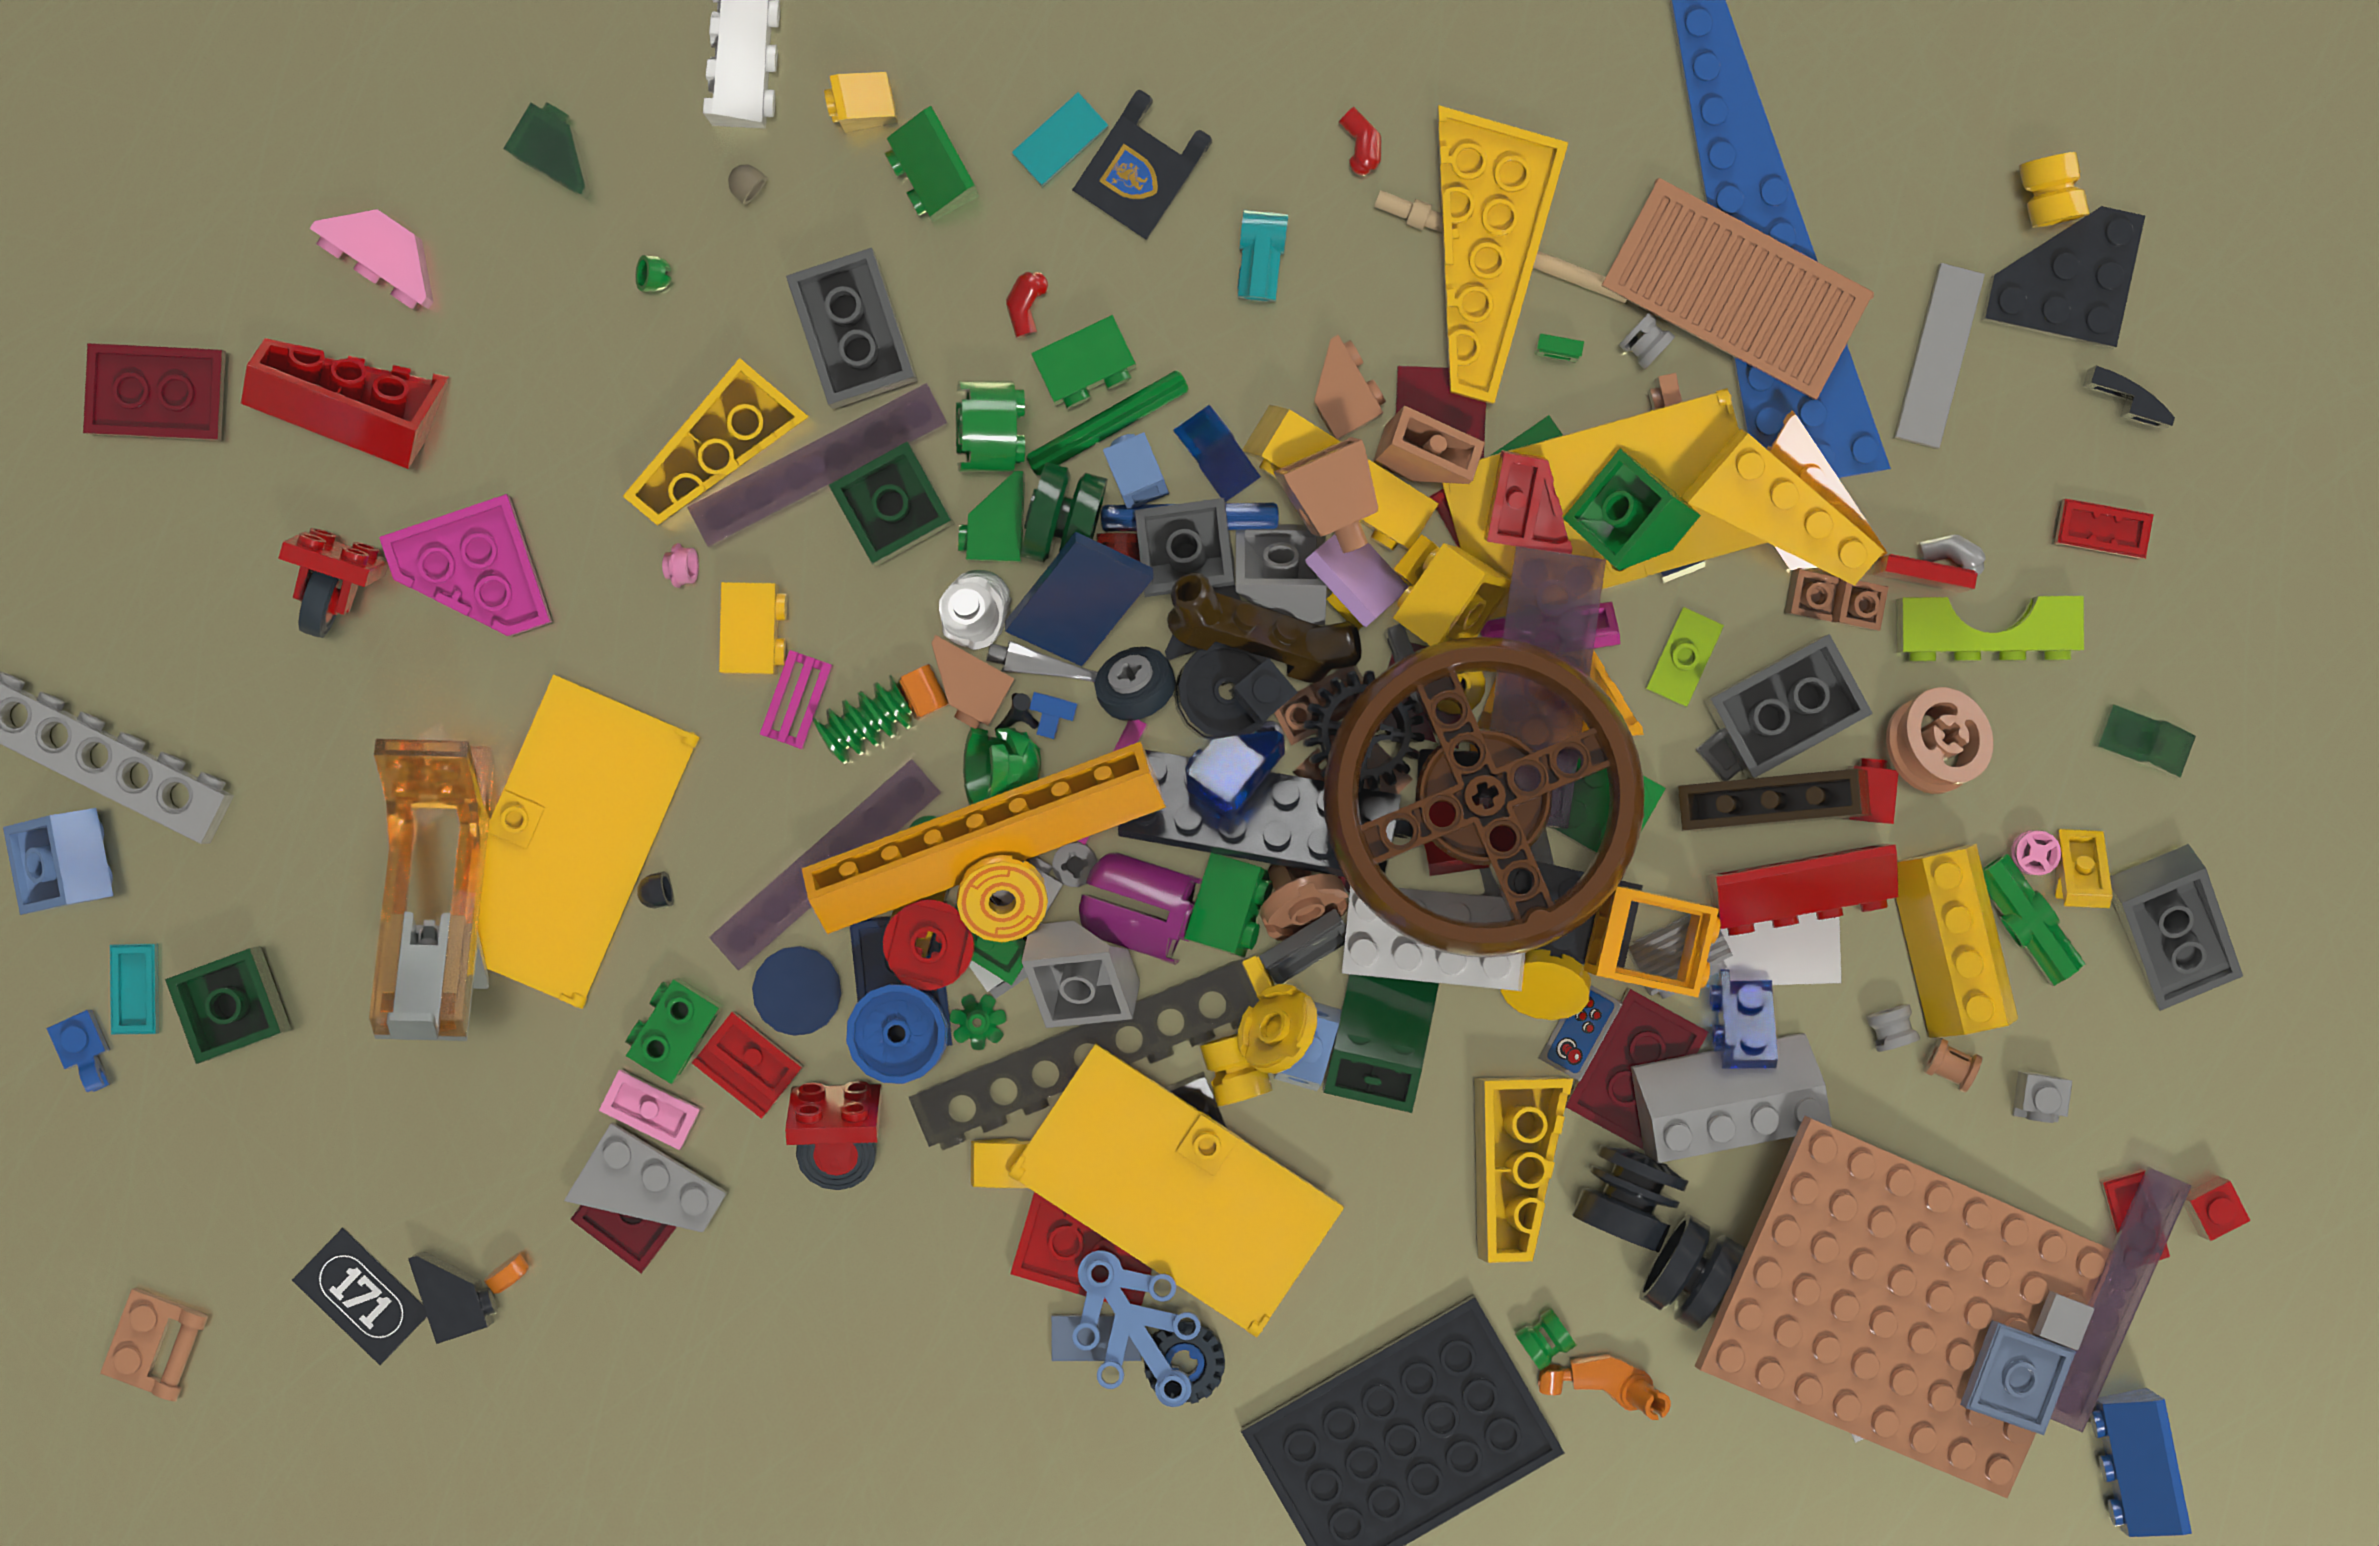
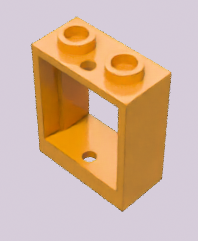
M1618 885L1610 898L1596 912L1583 971L1600 977L1699 998L1700 989L1706 986L1710 975V963L1707 961L1710 946L1716 942L1720 932V919L1717 917L1719 909L1701 903ZM1631 901L1691 914L1676 979L1617 966Z

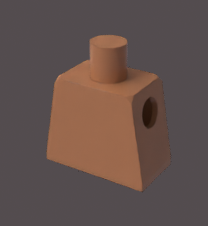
M1350 437L1274 471L1276 479L1312 534L1322 537L1334 532L1343 553L1354 551L1368 543L1359 520L1378 511V504L1362 439Z

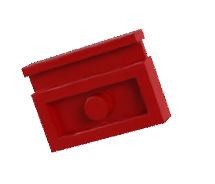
M734 1011L730 1013L701 1052L691 1062L761 1119L803 1068L801 1064Z

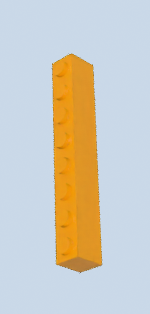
M1140 741L802 868L808 900L826 933L829 934L960 885L963 875L968 868L983 858L1002 854L1013 856V859L1022 862L1166 808L1157 776Z

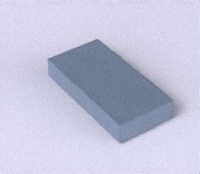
M1082 1314L1052 1315V1361H1105L1115 1314H1100L1097 1328L1100 1331V1341L1091 1350H1081L1073 1342L1072 1335L1075 1328L1080 1325ZM1082 1328L1078 1333V1339L1082 1344L1090 1345L1095 1340V1334L1090 1328ZM1128 1337L1123 1361H1142L1140 1352L1131 1338Z

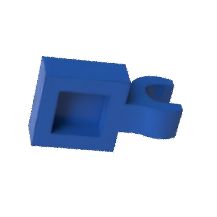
M85 1010L46 1028L64 1069L78 1066L79 1076L86 1092H95L110 1085L108 1076L98 1058L99 1055L110 1050L92 1010Z

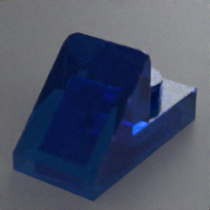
M1210 404L1173 430L1220 498H1224L1225 503L1261 478L1236 442L1232 432Z

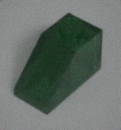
M530 102L503 149L509 155L587 200L591 190L576 131L566 123L569 115L548 102L545 103L542 109Z

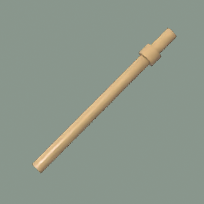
M1380 190L1374 207L1407 219L1406 224L1423 230L1425 226L1443 233L1442 213L1431 210V204L1415 199L1413 203ZM1541 251L1537 252L1533 266L1534 269L1626 303L1627 299L1601 286L1606 278L1605 276Z

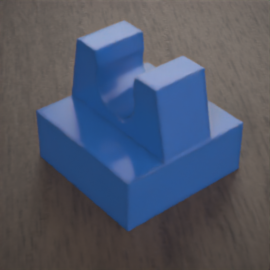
M1034 692L1029 709L1042 713L1036 735L1055 739L1061 718L1074 721L1079 704Z

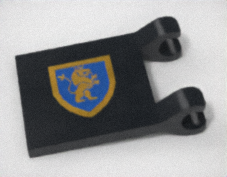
M1137 90L1072 191L1147 240L1196 165L1212 144V138L1204 131L1197 130L1182 154H1179L1137 126L1153 103L1150 95L1142 90Z

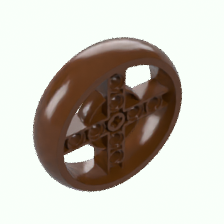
M1469 637L1440 642L1420 649L1386 669L1366 687L1345 715L1335 735L1324 776L1323 802L1328 837L1335 858L1346 880L1357 896L1377 917L1403 936L1423 946L1444 953L1487 958L1510 956L1546 946L1584 924L1604 905L1625 876L1634 857L1644 818L1645 791L1640 757L1633 736L1622 714L1611 698L1592 678L1565 658L1544 648L1507 638ZM1480 671L1500 672L1531 680L1549 689L1569 704L1584 720L1589 730L1535 752L1526 742L1510 733L1496 729H1479L1457 674ZM1416 692L1438 744L1428 756L1420 771L1416 785V802L1361 824L1358 791L1361 768L1367 749L1375 733L1393 709L1408 696ZM1444 700L1455 702L1461 711L1460 720L1450 725L1439 721L1435 712L1438 703ZM1462 742L1473 744L1479 754L1477 763L1470 767L1458 764L1453 755L1455 746ZM1571 749L1579 755L1581 765L1576 773L1568 774L1559 769L1556 762L1559 751ZM1530 767L1535 770L1539 779L1535 790L1526 792L1516 786L1514 774L1518 768ZM1606 769L1609 779L1610 803L1607 826L1601 845L1581 878L1565 894L1553 902L1530 849L1539 839L1548 823L1552 809V791ZM1484 784L1486 790L1492 787L1496 792V796L1491 800L1492 808L1484 809L1482 803L1476 806L1472 801V797L1478 793L1477 785ZM1445 802L1452 807L1455 816L1451 825L1438 827L1432 823L1429 817V810L1434 803ZM1393 820H1404L1410 825L1412 837L1408 843L1397 845L1392 843L1387 837V826ZM1502 826L1511 830L1514 835V845L1511 850L1500 852L1492 847L1489 837L1495 827ZM1433 842L1444 853L1459 861L1474 865H1489L1511 920L1487 923L1468 922L1435 913L1406 896L1384 874L1378 864ZM1513 869H1524L1530 874L1532 887L1528 893L1516 894L1509 888L1507 879Z

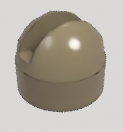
M749 164L735 167L728 178L731 193L743 204L749 203L760 192L767 181V177L761 171Z

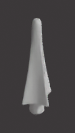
M1011 640L1008 641L1007 647L990 644L986 661L1003 664L1002 672L1061 676L1095 682L1097 676L1096 671L1063 662Z

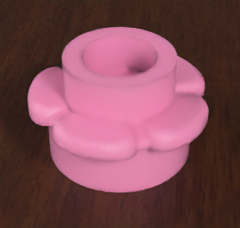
M680 543L674 544L671 552L664 554L662 561L663 575L666 579L671 580L674 587L680 588L684 583H695L699 571V560L696 550L694 548H684Z

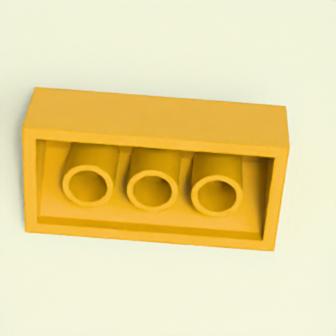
M1977 844L1897 861L1899 897L1896 900L1929 1037L1967 1035L2009 1026L2018 1020Z

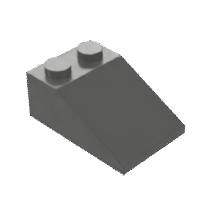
M2189 844L2110 876L2112 900L2159 1011L2243 977L2207 869Z

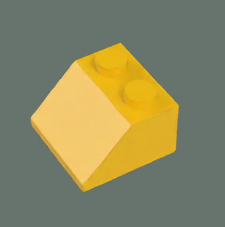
M1443 543L1440 548L1434 549L1424 561V573L1417 583L1409 586L1399 598L1397 603L1399 609L1393 619L1430 646L1459 638L1477 637L1514 581L1459 547Z

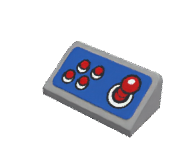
M1591 985L1587 1005L1581 1012L1569 1018L1559 1019L1538 1059L1580 1082L1623 1002Z

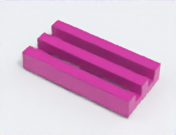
M789 650L760 735L803 749L813 723L812 717L816 715L833 665ZM796 662L802 663L803 667L780 731L774 730L773 726ZM812 668L820 670L797 737L789 735Z

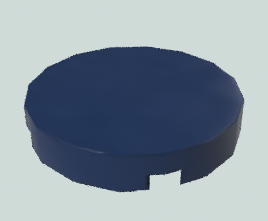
M804 946L782 948L767 957L756 971L752 986L754 1006L762 1020L777 1032L792 1036L812 1034L827 1025L838 1011L843 994L841 976L833 962L819 951Z

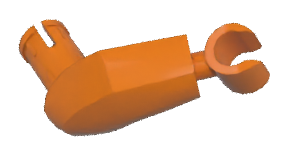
M1610 1354L1570 1359L1571 1368L1566 1369L1561 1365L1551 1363L1539 1372V1391L1545 1395H1560L1562 1393L1563 1381H1572L1574 1390H1603L1625 1410H1640L1651 1420H1659L1657 1414L1664 1418L1671 1407L1669 1396L1654 1388L1653 1380L1649 1374Z

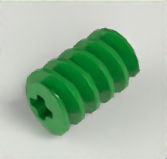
M892 674L889 675L890 690L887 691L878 682L873 684L875 698L871 699L863 691L858 692L859 707L855 708L846 699L843 700V715L841 717L831 708L827 709L828 724L823 725L818 719L812 717L827 748L843 764L850 762L849 747L859 755L865 753V738L875 747L881 745L880 730L884 731L891 738L897 736L896 721L906 729L913 727L912 710Z

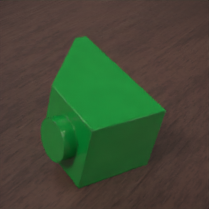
M1014 471L968 514L967 524H959L958 551H966V560L968 562L1022 564L1021 551L1023 546L1025 498L1024 471Z

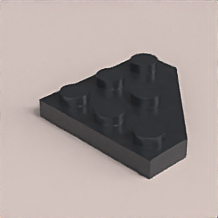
M2101 206L1991 277L1982 320L2107 348H2116L2145 215Z

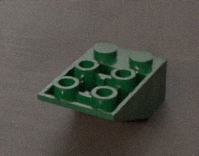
M1349 974L1340 1010V1022L1323 1084V1093L1412 1113L1423 1068L1439 983Z

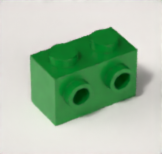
M1113 315L1031 353L1055 406L1064 402L1067 409L1091 398L1088 390L1105 383L1107 389H1111L1132 378L1129 371L1136 368L1133 356Z
M1210 853L1184 939L1245 958L1247 949L1252 950L1258 939L1260 925L1256 923L1260 907L1272 893L1273 881L1269 880L1268 870L1226 856Z
M680 978L673 979L670 985L664 981L660 984L649 1002L655 1008L646 1023L639 1019L625 1043L631 1046L626 1057L671 1085L677 1082L723 1008L722 1004Z

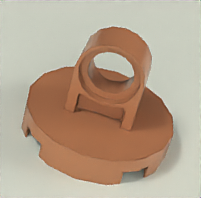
M1275 864L1268 868L1269 878L1273 881L1272 885L1275 892L1263 903L1260 916L1270 937L1278 941H1284L1333 909H1336L1340 917L1347 911L1348 904L1345 898H1349L1340 878L1332 874L1312 875V872L1309 870Z

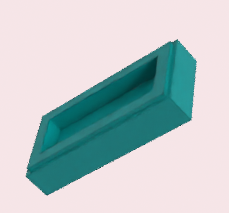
M1077 92L1014 149L1012 154L1043 187L1108 128V124L1082 95Z
M158 944L110 945L111 1035L159 1033Z

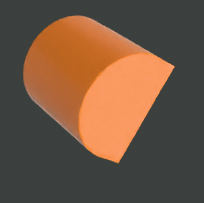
M930 664L899 678L897 684L905 696L915 719L920 720L949 705Z

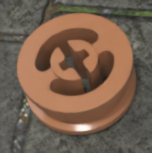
M1938 687L1925 691L1915 699L1900 706L1894 712L1887 727L1886 744L1893 766L1907 783L1926 793L1944 794L1955 790L1963 783L1975 779L1987 768L1993 753V734L1985 713L1973 699L1958 690ZM1924 715L1935 718L1934 721L1921 728ZM1958 754L1955 767L1944 763V761Z

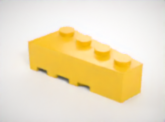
M739 358L625 492L623 497L658 526L809 416Z
M1269 405L1242 451L1260 461L1259 468L1276 478L1274 471L1341 441L1292 410ZM1368 459L1378 511L1359 520V522L1372 529L1374 532L1370 538L1387 549L1394 551L1397 545L1410 549L1438 503Z
M1741 428L1681 496L1687 503L1854 586L1884 553L1881 547Z
M1564 1076L1474 1078L1478 1258L1485 1262L1533 1261L1545 1208V1195L1549 1179L1552 1178L1555 1164L1553 1161L1559 1134L1561 1135L1565 1119L1563 1115L1568 1094L1570 1095L1573 1078Z

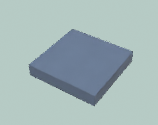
M1992 1320L1960 1405L1972 1411L2044 1435L2076 1351Z

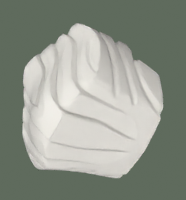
M971 570L961 574L939 600L942 633L952 642L972 650L990 646L1001 635L1005 621L1011 611L1009 606L1012 599L1009 597L1010 591L1005 582L998 575L986 570Z

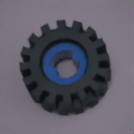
M1180 1320L1178 1328L1183 1334L1189 1335L1195 1331L1196 1324L1194 1321L1186 1322V1320ZM1202 1325L1198 1335L1191 1340L1180 1339L1175 1332L1162 1329L1154 1333L1152 1338L1172 1370L1180 1371L1179 1367L1172 1365L1171 1361L1175 1353L1181 1350L1189 1351L1190 1358L1197 1359L1198 1361L1195 1370L1186 1374L1192 1384V1392L1186 1402L1194 1404L1204 1397L1208 1398L1216 1387L1218 1388L1221 1383L1225 1369V1356L1219 1338H1216L1210 1328H1205ZM1144 1360L1146 1379L1148 1378L1150 1386L1155 1392L1157 1379ZM1171 1380L1165 1384V1393L1169 1397L1174 1398L1181 1394L1182 1387L1179 1382Z

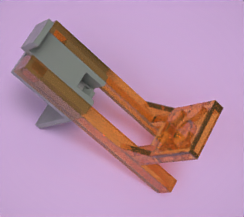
M376 739L374 757L386 798L389 853L369 1013L375 1039L467 1041L473 988L487 989L489 988L490 980L478 934V923L495 774V760L492 747L470 746L469 741ZM419 808L457 809L460 822L451 913H443L441 915L440 925H436L435 920H424L423 925H416L413 913L407 912Z

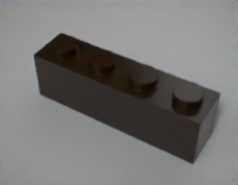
M1858 768L1678 785L1682 831L1698 832L1871 816L1868 772Z

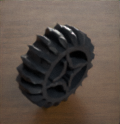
M1368 670L1365 672L1362 684H1360L1359 677L1355 671L1348 672L1346 677L1348 687H1345L1342 680L1338 677L1331 679L1330 685L1335 693L1334 695L1324 688H1320L1316 692L1324 706L1322 707L1315 703L1308 704L1307 711L1318 716L1317 721L1308 720L1302 723L1303 729L1316 730V737L1303 740L1304 747L1318 745L1320 750L1319 753L1309 758L1311 764L1319 763L1323 759L1326 762L1328 761L1332 747L1329 735L1335 736L1342 721H1330L1333 711L1348 696L1361 694L1375 680L1374 671ZM1411 699L1403 704L1401 702L1393 709L1392 713L1398 728L1381 724L1377 732L1384 733V735H1375L1367 749L1361 768L1358 792H1361L1364 787V779H1367L1368 786L1372 792L1380 790L1379 776H1382L1389 786L1396 784L1397 779L1392 770L1393 768L1403 775L1411 771L1403 757L1405 756L1413 760L1419 759L1420 752L1409 747L1410 742H1423L1425 735L1422 733H1412L1411 726L1422 724L1424 719L1423 716L1410 718L1407 712L1415 708L1417 701H1412ZM1377 742H1397L1391 756L1384 763L1376 768L1367 769V760L1371 757L1373 746ZM1326 766L1321 770L1320 775L1323 778L1325 776Z

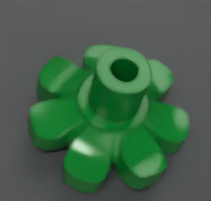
M968 994L961 999L964 1010L955 1008L951 1011L950 1021L960 1025L953 1033L958 1043H964L970 1039L973 1050H983L986 1039L992 1043H998L1004 1036L1003 1031L997 1028V1025L1004 1024L1007 1021V1015L1005 1010H993L996 999L992 995H983L978 1003L973 994ZM974 1019H980L981 1025H975Z

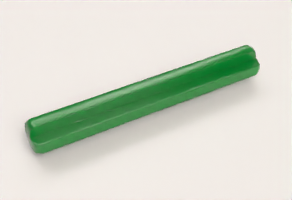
M1175 370L1028 453L1026 458L1030 467L1036 475H1041L1046 462L1060 465L1187 393L1189 390L1188 384L1180 371Z

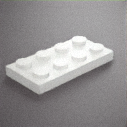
M1350 885L1342 973L1522 991L1525 952L1510 956L1483 958L1444 953L1423 946L1403 936L1384 923L1364 904ZM1398 888L1421 906L1449 918L1483 923L1511 920L1505 902L1501 897Z

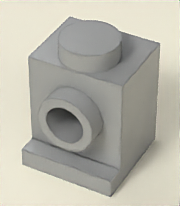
M2018 1071L2012 1116L2047 1123L2058 1122L2059 1116L2068 1117L2072 1080Z

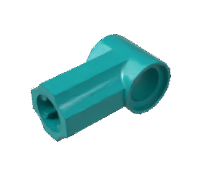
M1243 210L1239 250L1243 251L1241 267L1239 269L1238 298L1276 302L1280 256L1284 254L1288 214Z

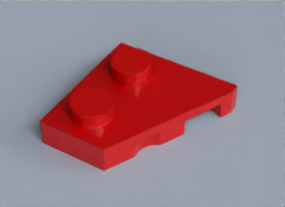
M1501 450L1484 539L1487 542L1572 555L1573 549L1564 525L1560 501L1555 492L1550 464L1545 457Z

